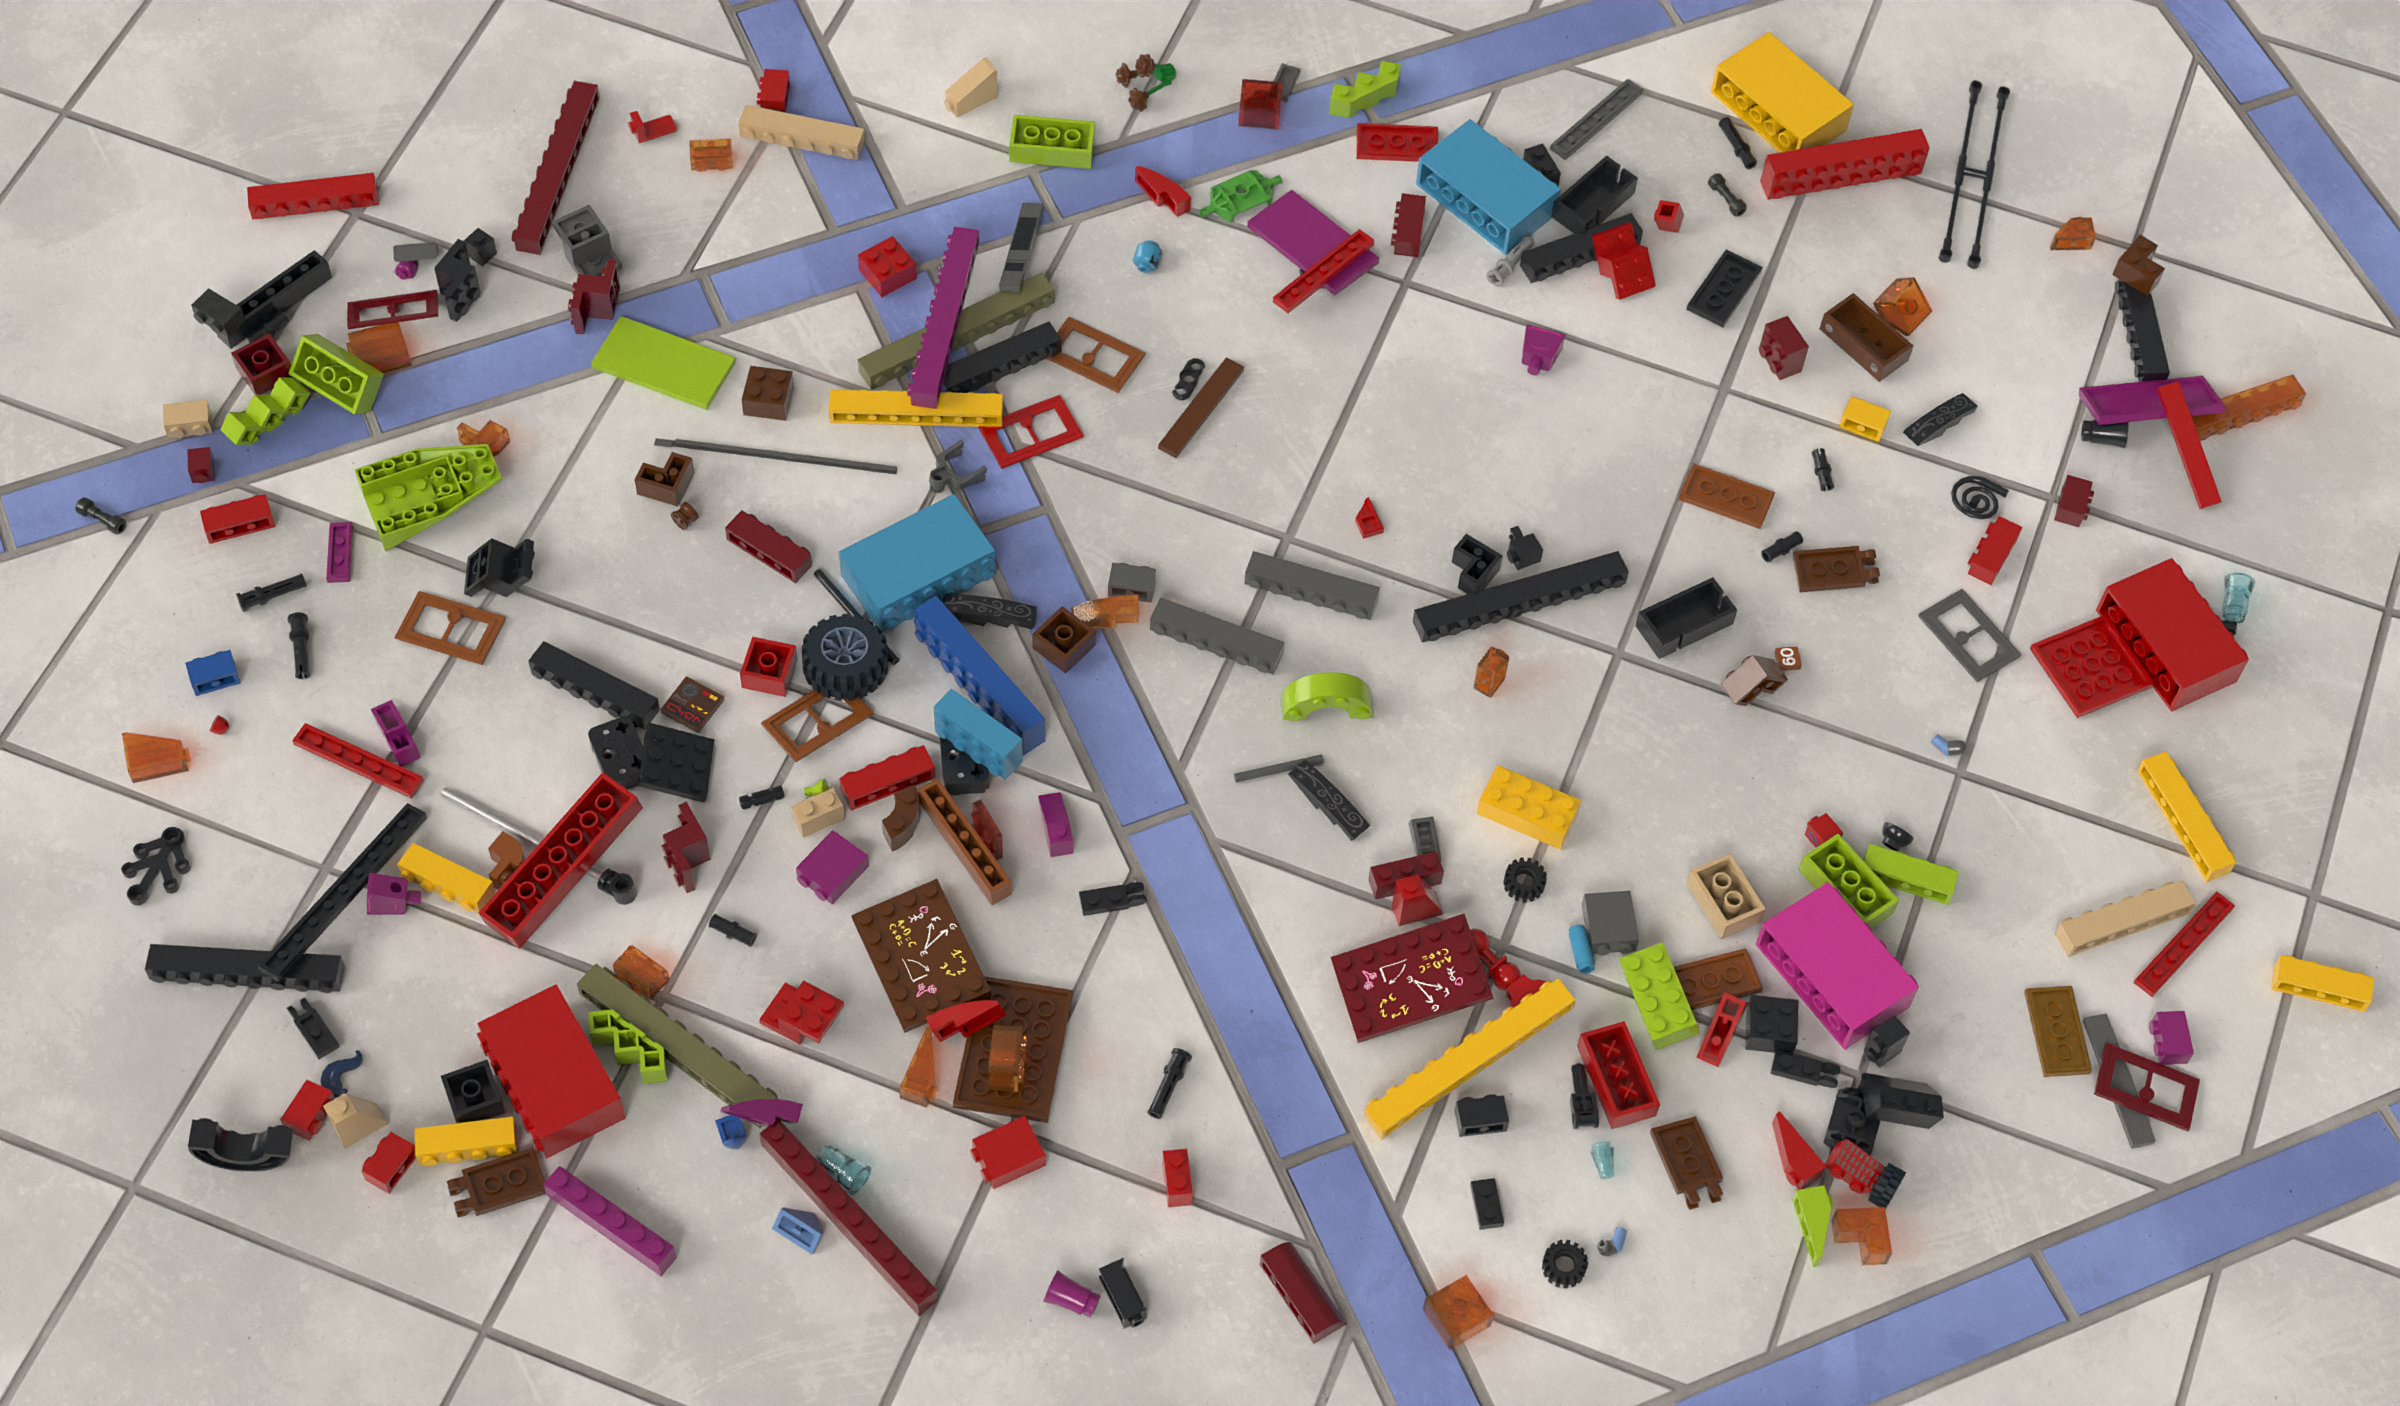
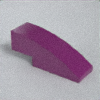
M390 700L372 708L371 712L398 765L402 767L420 759L421 756L393 701Z
M757 1099L724 1106L720 1112L762 1126L773 1125L775 1119L793 1124L798 1123L803 1104L780 1099Z

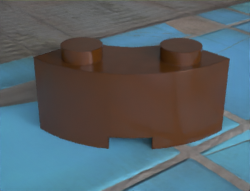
M915 785L894 793V810L888 817L882 820L883 835L892 852L901 848L912 838L919 823V795Z

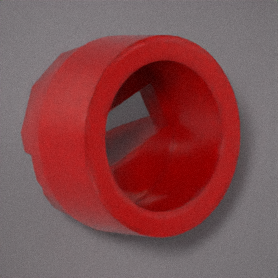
M217 715L209 731L218 735L225 734L229 728V723L224 717Z

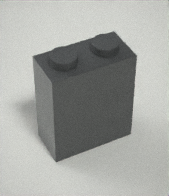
M1616 891L1584 894L1581 905L1592 953L1607 955L1613 952L1627 954L1636 951L1639 936L1631 892Z

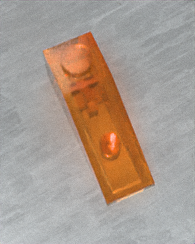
M928 1027L925 1029L899 1087L900 1099L927 1108L930 1100L934 1101L938 1092L935 1082L931 1028Z

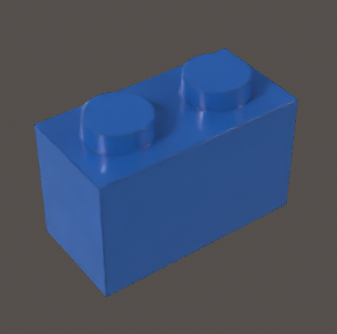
M231 650L219 651L210 656L195 658L192 661L185 662L191 686L196 696L241 683Z

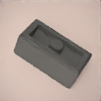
M435 242L393 246L395 262L437 258L438 244Z

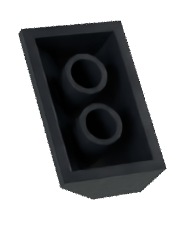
M1870 1073L1861 1074L1866 1118L1930 1129L1944 1118L1942 1096L1927 1083Z

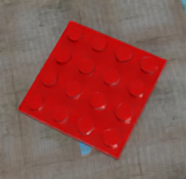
M2107 614L2036 642L2030 647L2031 652L2076 718L2150 689L2154 685V681Z

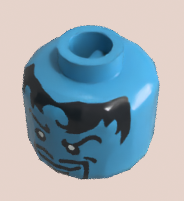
M1145 240L1137 245L1133 257L1134 265L1143 273L1154 271L1159 267L1163 252L1158 243Z

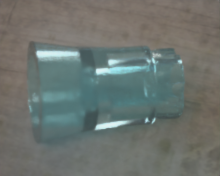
M2231 573L2225 576L2222 609L2225 621L2244 622L2251 594L2256 584L2253 577L2243 573Z
M830 1145L824 1146L816 1157V1160L850 1195H854L861 1190L871 1173L869 1165L853 1159Z

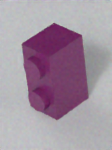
M2185 1011L2156 1012L2149 1023V1031L2154 1036V1054L2158 1056L2159 1063L2162 1065L2188 1064L2194 1051Z

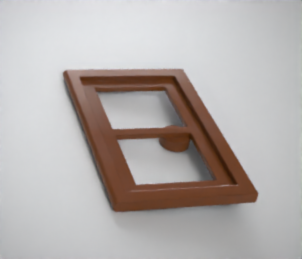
M1068 317L1057 332L1061 338V346L1073 330L1099 343L1091 353L1083 354L1082 362L1061 352L1054 357L1048 356L1046 359L1119 393L1146 353ZM1103 344L1129 356L1115 377L1089 366L1094 363V356Z
M418 591L395 635V639L483 665L506 617ZM425 605L449 612L447 618L450 623L441 640L412 631ZM461 616L488 624L475 650L446 641L454 625L460 622Z
M813 690L761 722V725L795 762H798L872 716V710L859 697H855V700L851 701L843 699L854 713L831 727L828 722L822 721L810 708V706L825 698V696H822V692L817 693ZM806 710L818 723L817 731L819 735L798 747L779 725Z

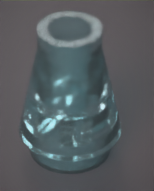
M1611 1142L1593 1144L1590 1153L1598 1169L1600 1179L1614 1177V1147H1611Z

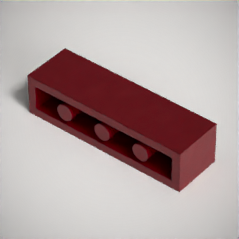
M741 510L725 527L726 539L795 584L812 567L811 553L808 549L796 545L788 536H782L777 533L772 526L763 524L753 514H747Z

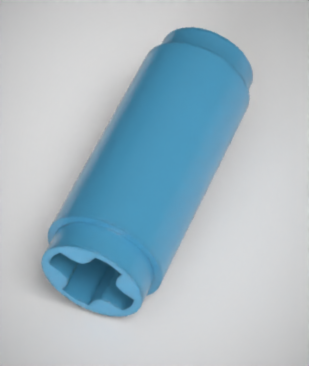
M1574 925L1569 928V939L1576 967L1581 974L1590 973L1595 970V961L1588 933L1584 925Z

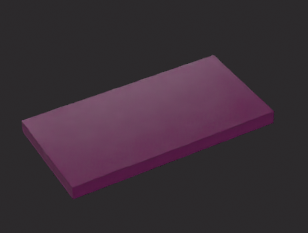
M1290 190L1247 221L1249 229L1304 272L1351 236L1293 190ZM1368 250L1323 287L1334 296L1379 264V257Z
M2204 376L2079 388V397L2098 425L2167 418L2157 388L2179 381L2191 416L2224 413L2225 404Z

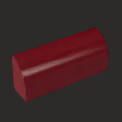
M1291 1242L1282 1243L1260 1256L1259 1265L1313 1344L1347 1325V1322Z

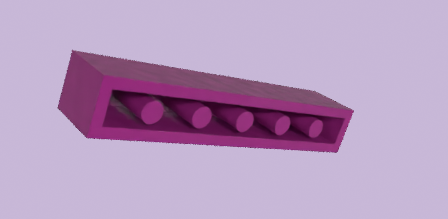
M558 1166L544 1182L546 1195L659 1276H662L677 1259L673 1245L561 1166Z

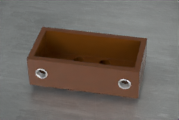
M1854 293L1824 313L1819 328L1879 382L1909 361L1914 346Z

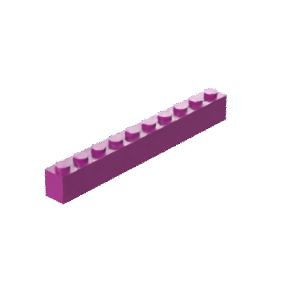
M954 226L952 235H948V251H944V266L940 267L938 274L940 281L935 284L934 296L936 297L935 300L932 299L930 302L931 315L927 316L925 322V329L927 331L922 333V349L917 351L916 362H918V365L913 367L912 379L914 380L913 383L908 385L907 396H911V405L937 409L980 244L979 230Z

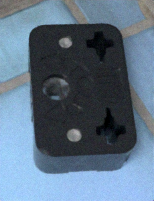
M624 716L591 728L588 732V737L601 773L603 772L627 790L638 786L643 745L632 720Z
M939 736L943 786L949 795L985 793V789H989L990 786L988 768L982 763H976L965 751H959L947 738L943 739Z

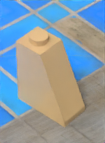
M986 57L979 61L945 91L946 100L944 104L949 112L952 111L956 117H959L997 98L996 68Z
M346 1093L323 1106L334 1132L345 1149L389 1124L376 1103Z

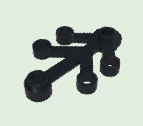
M168 827L163 831L161 838L147 843H138L134 846L133 852L136 858L142 860L125 863L121 868L124 877L133 878L137 875V871L148 867L149 869L140 884L132 885L127 890V897L131 904L142 905L146 902L148 898L147 890L160 870L164 879L163 886L165 891L169 894L178 891L179 884L173 878L167 857L172 851L176 859L175 868L179 874H187L190 871L191 866L189 861L185 859L181 848L185 841V835L181 829ZM161 848L158 854L147 857L149 851ZM140 849H145L144 852L137 853ZM186 864L184 868H179L180 865ZM133 868L131 872H126L127 869ZM171 883H174V884H175L173 887L168 888V885H169V884H171ZM142 895L140 898L135 899L136 896Z

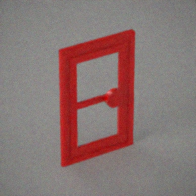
M1061 395L1003 416L1002 427L978 426L1001 469L1084 437ZM1055 409L1067 432L1040 442L1031 427L1033 424L1032 417ZM1020 422L1022 427L1027 428L1035 444L1007 454L994 431Z

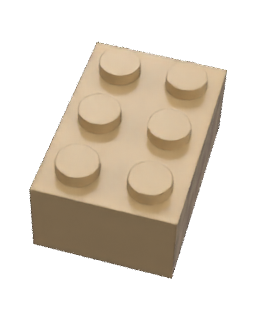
M1731 853L1690 870L1686 884L1720 939L1762 921L1766 909Z

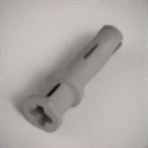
M1524 236L1505 258L1497 261L1496 267L1493 270L1488 271L1486 275L1488 281L1495 286H1501L1504 278L1513 273L1514 266L1521 259L1522 252L1529 250L1533 246V240L1528 236Z

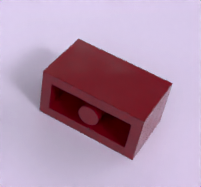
M2067 475L2062 486L2054 520L2080 527L2082 520H2087L2090 512L2087 503L2091 504L2094 496V491L2091 490L2093 482Z

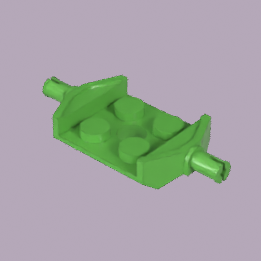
M1249 170L1210 187V205L1199 209V213L1202 217L1216 213L1225 220L1233 222L1234 216L1265 202L1271 205V188L1282 183V178L1280 175L1268 179L1257 170ZM1239 189H1241V190L1246 191V192L1243 193V194H1240V193H1237L1236 191L1239 190Z

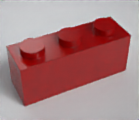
M266 494L255 495L251 498L232 501L228 504L209 507L200 511L209 544L275 527Z
M1998 516L1995 523L1990 522L1985 532L1988 536L1986 539L1981 538L1976 548L1979 550L1978 553H1973L1968 561V565L1971 566L1968 574L1992 585L2018 540L2023 527L2001 516Z

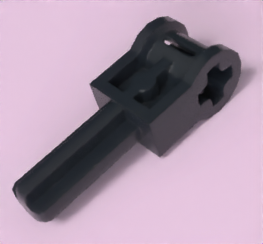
M1576 1063L1571 1067L1574 1094L1570 1096L1573 1129H1578L1581 1126L1598 1128L1599 1112L1595 1093H1589L1585 1065Z

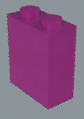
M832 830L796 867L797 881L804 888L809 887L819 899L822 901L827 900L833 905L869 867L868 855Z

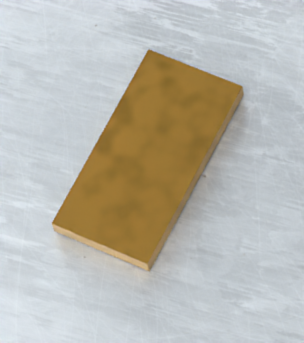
M2072 986L2027 988L2024 994L2043 1076L2056 1077L2091 1074L2092 1068Z

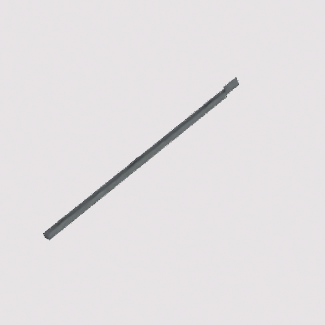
M656 438L654 443L656 446H673L897 475V466L675 439L674 441Z

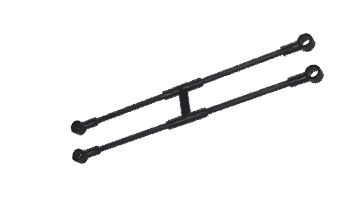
M1972 81L1969 87L1970 107L1964 141L1957 165L1954 182L1955 191L1947 235L1939 254L1941 262L1947 263L1951 260V237L1960 186L1963 184L1964 175L1984 179V192L1975 244H1973L1972 253L1967 262L1968 267L1972 269L1978 268L1981 262L1979 254L1988 194L1991 191L1994 159L2002 113L2010 94V89L2005 86L2000 87L1997 92L1998 112L1986 171L1966 167V153L1975 104H1977L1978 94L1982 89L1980 81Z

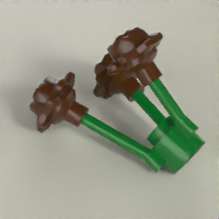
M1140 54L1139 59L1136 60V70L1130 71L1125 63H1122L1121 67L1116 70L1117 82L1121 83L1125 88H1128L1131 79L1137 78V76L1143 78L1155 74L1156 79L1163 82L1148 92L1138 91L1136 88L1129 91L1130 97L1128 101L1130 106L1141 112L1147 109L1146 102L1149 96L1165 86L1172 85L1171 80H1174L1176 77L1175 67L1171 63L1155 64L1153 58H1150V54Z

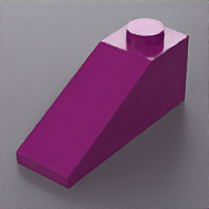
M1061 792L1039 795L1038 800L1050 857L1073 854V837Z

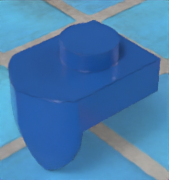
M729 1115L715 1120L725 1147L739 1149L744 1145L747 1135L741 1118Z

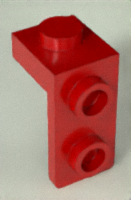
M638 111L630 113L631 122H628L631 134H635L639 144L677 132V127L671 115L643 123Z

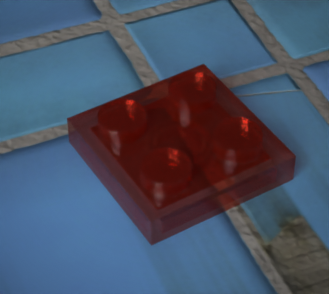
M982 800L973 802V812L971 813L973 824L971 826L981 837L996 860L1003 858V842L1000 830Z

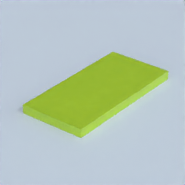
M620 316L593 358L591 366L596 370L707 410L734 367L736 360L735 357Z

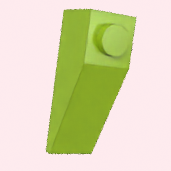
M1825 1185L1796 1190L1792 1199L1813 1267L1818 1266L1822 1258L1831 1208L1833 1207L1832 1197L1830 1193L1826 1192Z

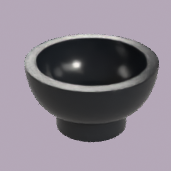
M1888 822L1884 823L1882 828L1884 839L1882 843L1888 848L1899 851L1900 847H1906L1914 840L1902 828Z

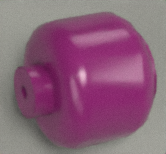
M401 261L395 268V274L402 280L414 278L418 271V266L414 261Z

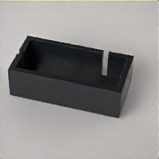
M1606 155L1554 201L1551 217L1574 234L1597 226L1635 194L1638 177L1623 168L1618 183L1621 165Z
M1714 577L1639 611L1635 627L1656 656L1661 659L1676 652L1677 647L1682 649L1732 625L1736 617L1737 608L1727 595L1723 596L1724 591Z

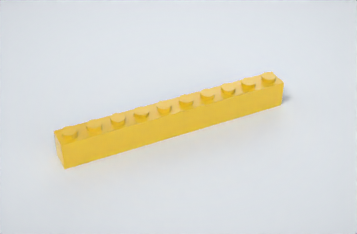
M1557 978L1553 982L1551 980L1545 982L1539 988L1540 991L1534 995L1532 993L1526 995L1520 1001L1521 1004L1515 1008L1511 1006L1503 1011L1502 1017L1496 1021L1494 1019L1488 1021L1478 1033L1475 1034L1473 1032L1463 1039L1462 1044L1457 1047L1453 1045L1444 1052L1443 1057L1438 1060L1432 1059L1421 1072L1411 1073L1406 1077L1403 1084L1400 1086L1394 1085L1389 1088L1385 1093L1386 1095L1381 1099L1375 1098L1366 1105L1364 1117L1378 1136L1383 1139L1572 1010L1576 1000L1560 979Z

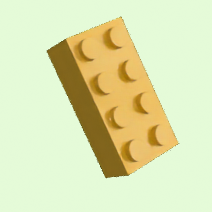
M1497 765L1479 800L1476 814L1561 850L1579 813L1582 800Z

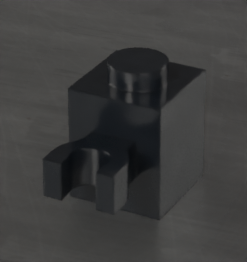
M1519 526L1510 528L1512 534L1509 535L1510 543L1507 551L1509 562L1513 563L1517 570L1541 562L1543 548L1534 533L1523 536Z

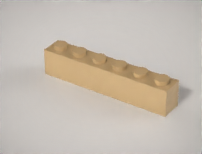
M745 105L738 123L740 137L844 157L846 159L859 160L865 143L863 128Z
M2183 881L2176 883L2168 882L2159 889H2148L2139 896H2128L2119 903H2108L2099 910L2085 911L2079 917L2073 919L2072 917L2065 918L2059 923L2060 925L2055 935L2067 956L2070 957L2189 915L2196 902Z

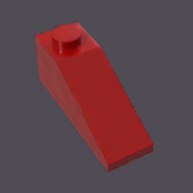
M1724 992L1696 1058L1719 1067L1740 1024L1748 1002Z
M1779 1111L1774 1117L1772 1126L1783 1170L1788 1182L1796 1186L1798 1190H1801L1820 1178L1825 1171L1826 1165Z

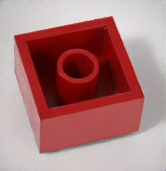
M893 236L857 254L859 271L881 298L917 279L916 263Z
M752 636L740 671L741 687L786 697L798 660L796 645Z

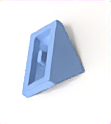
M785 1207L781 1208L772 1227L774 1231L810 1254L815 1252L823 1235L815 1213Z

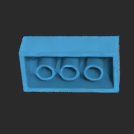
M952 688L933 707L935 732L941 738H947L959 751L968 753L976 763H982L994 776H1000L1006 780L1023 762L1022 738Z

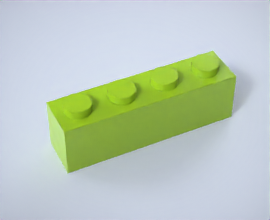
M1872 844L1868 845L1863 859L1868 867L1888 887L1946 905L1949 904L1953 896L1959 871L1953 870L1949 866H1940L1930 863L1926 859H1917L1908 856L1906 853L1895 852L1885 849L1881 845Z

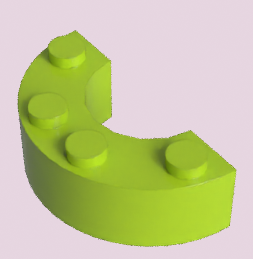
M1325 672L1308 675L1289 684L1281 695L1283 720H1305L1312 711L1328 707L1343 709L1349 713L1350 718L1367 719L1373 717L1369 686L1362 679L1350 674Z

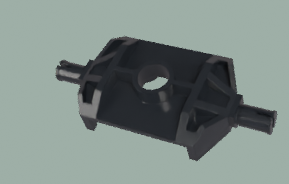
M1861 1076L1858 1088L1846 1087L1838 1090L1823 1143L1833 1150L1837 1142L1848 1139L1871 1156L1880 1121L1866 1118ZM1853 1115L1858 1116L1862 1123L1859 1125L1853 1124L1849 1117Z

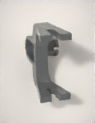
M962 440L936 456L937 468L933 469L929 476L930 490L932 489V492L941 493L944 490V486L949 483L957 489H964L985 481L986 476L984 474L987 471L985 466L968 477L962 478L955 474L947 465V460L962 455L963 450L961 448L964 444Z

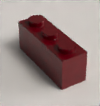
M1402 193L1401 202L1396 201L1395 213L1399 214V217H1394L1393 230H1397L1396 234L1392 233L1391 246H1395L1394 255L1418 258L1426 196Z
M1435 851L1370 867L1368 881L1374 898L1377 900L1394 895L1396 880L1414 875H1419L1430 887L1442 883L1444 870L1438 853Z

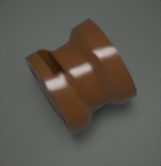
M687 502L682 503L678 511L676 510L671 513L672 520L682 530H686L689 523L699 519L696 510Z

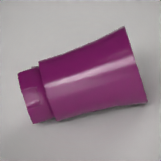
M1057 1270L1043 1302L1060 1306L1079 1315L1083 1313V1315L1091 1318L1101 1295L1092 1292L1091 1289L1077 1283Z

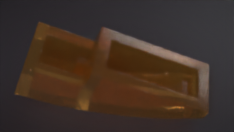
M1121 595L1092 600L1071 607V613L1091 628H1116V623H1139L1138 595Z

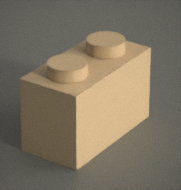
M208 400L163 404V426L168 438L200 436L212 433V411Z
M834 788L791 806L793 821L803 838L845 819L843 804Z

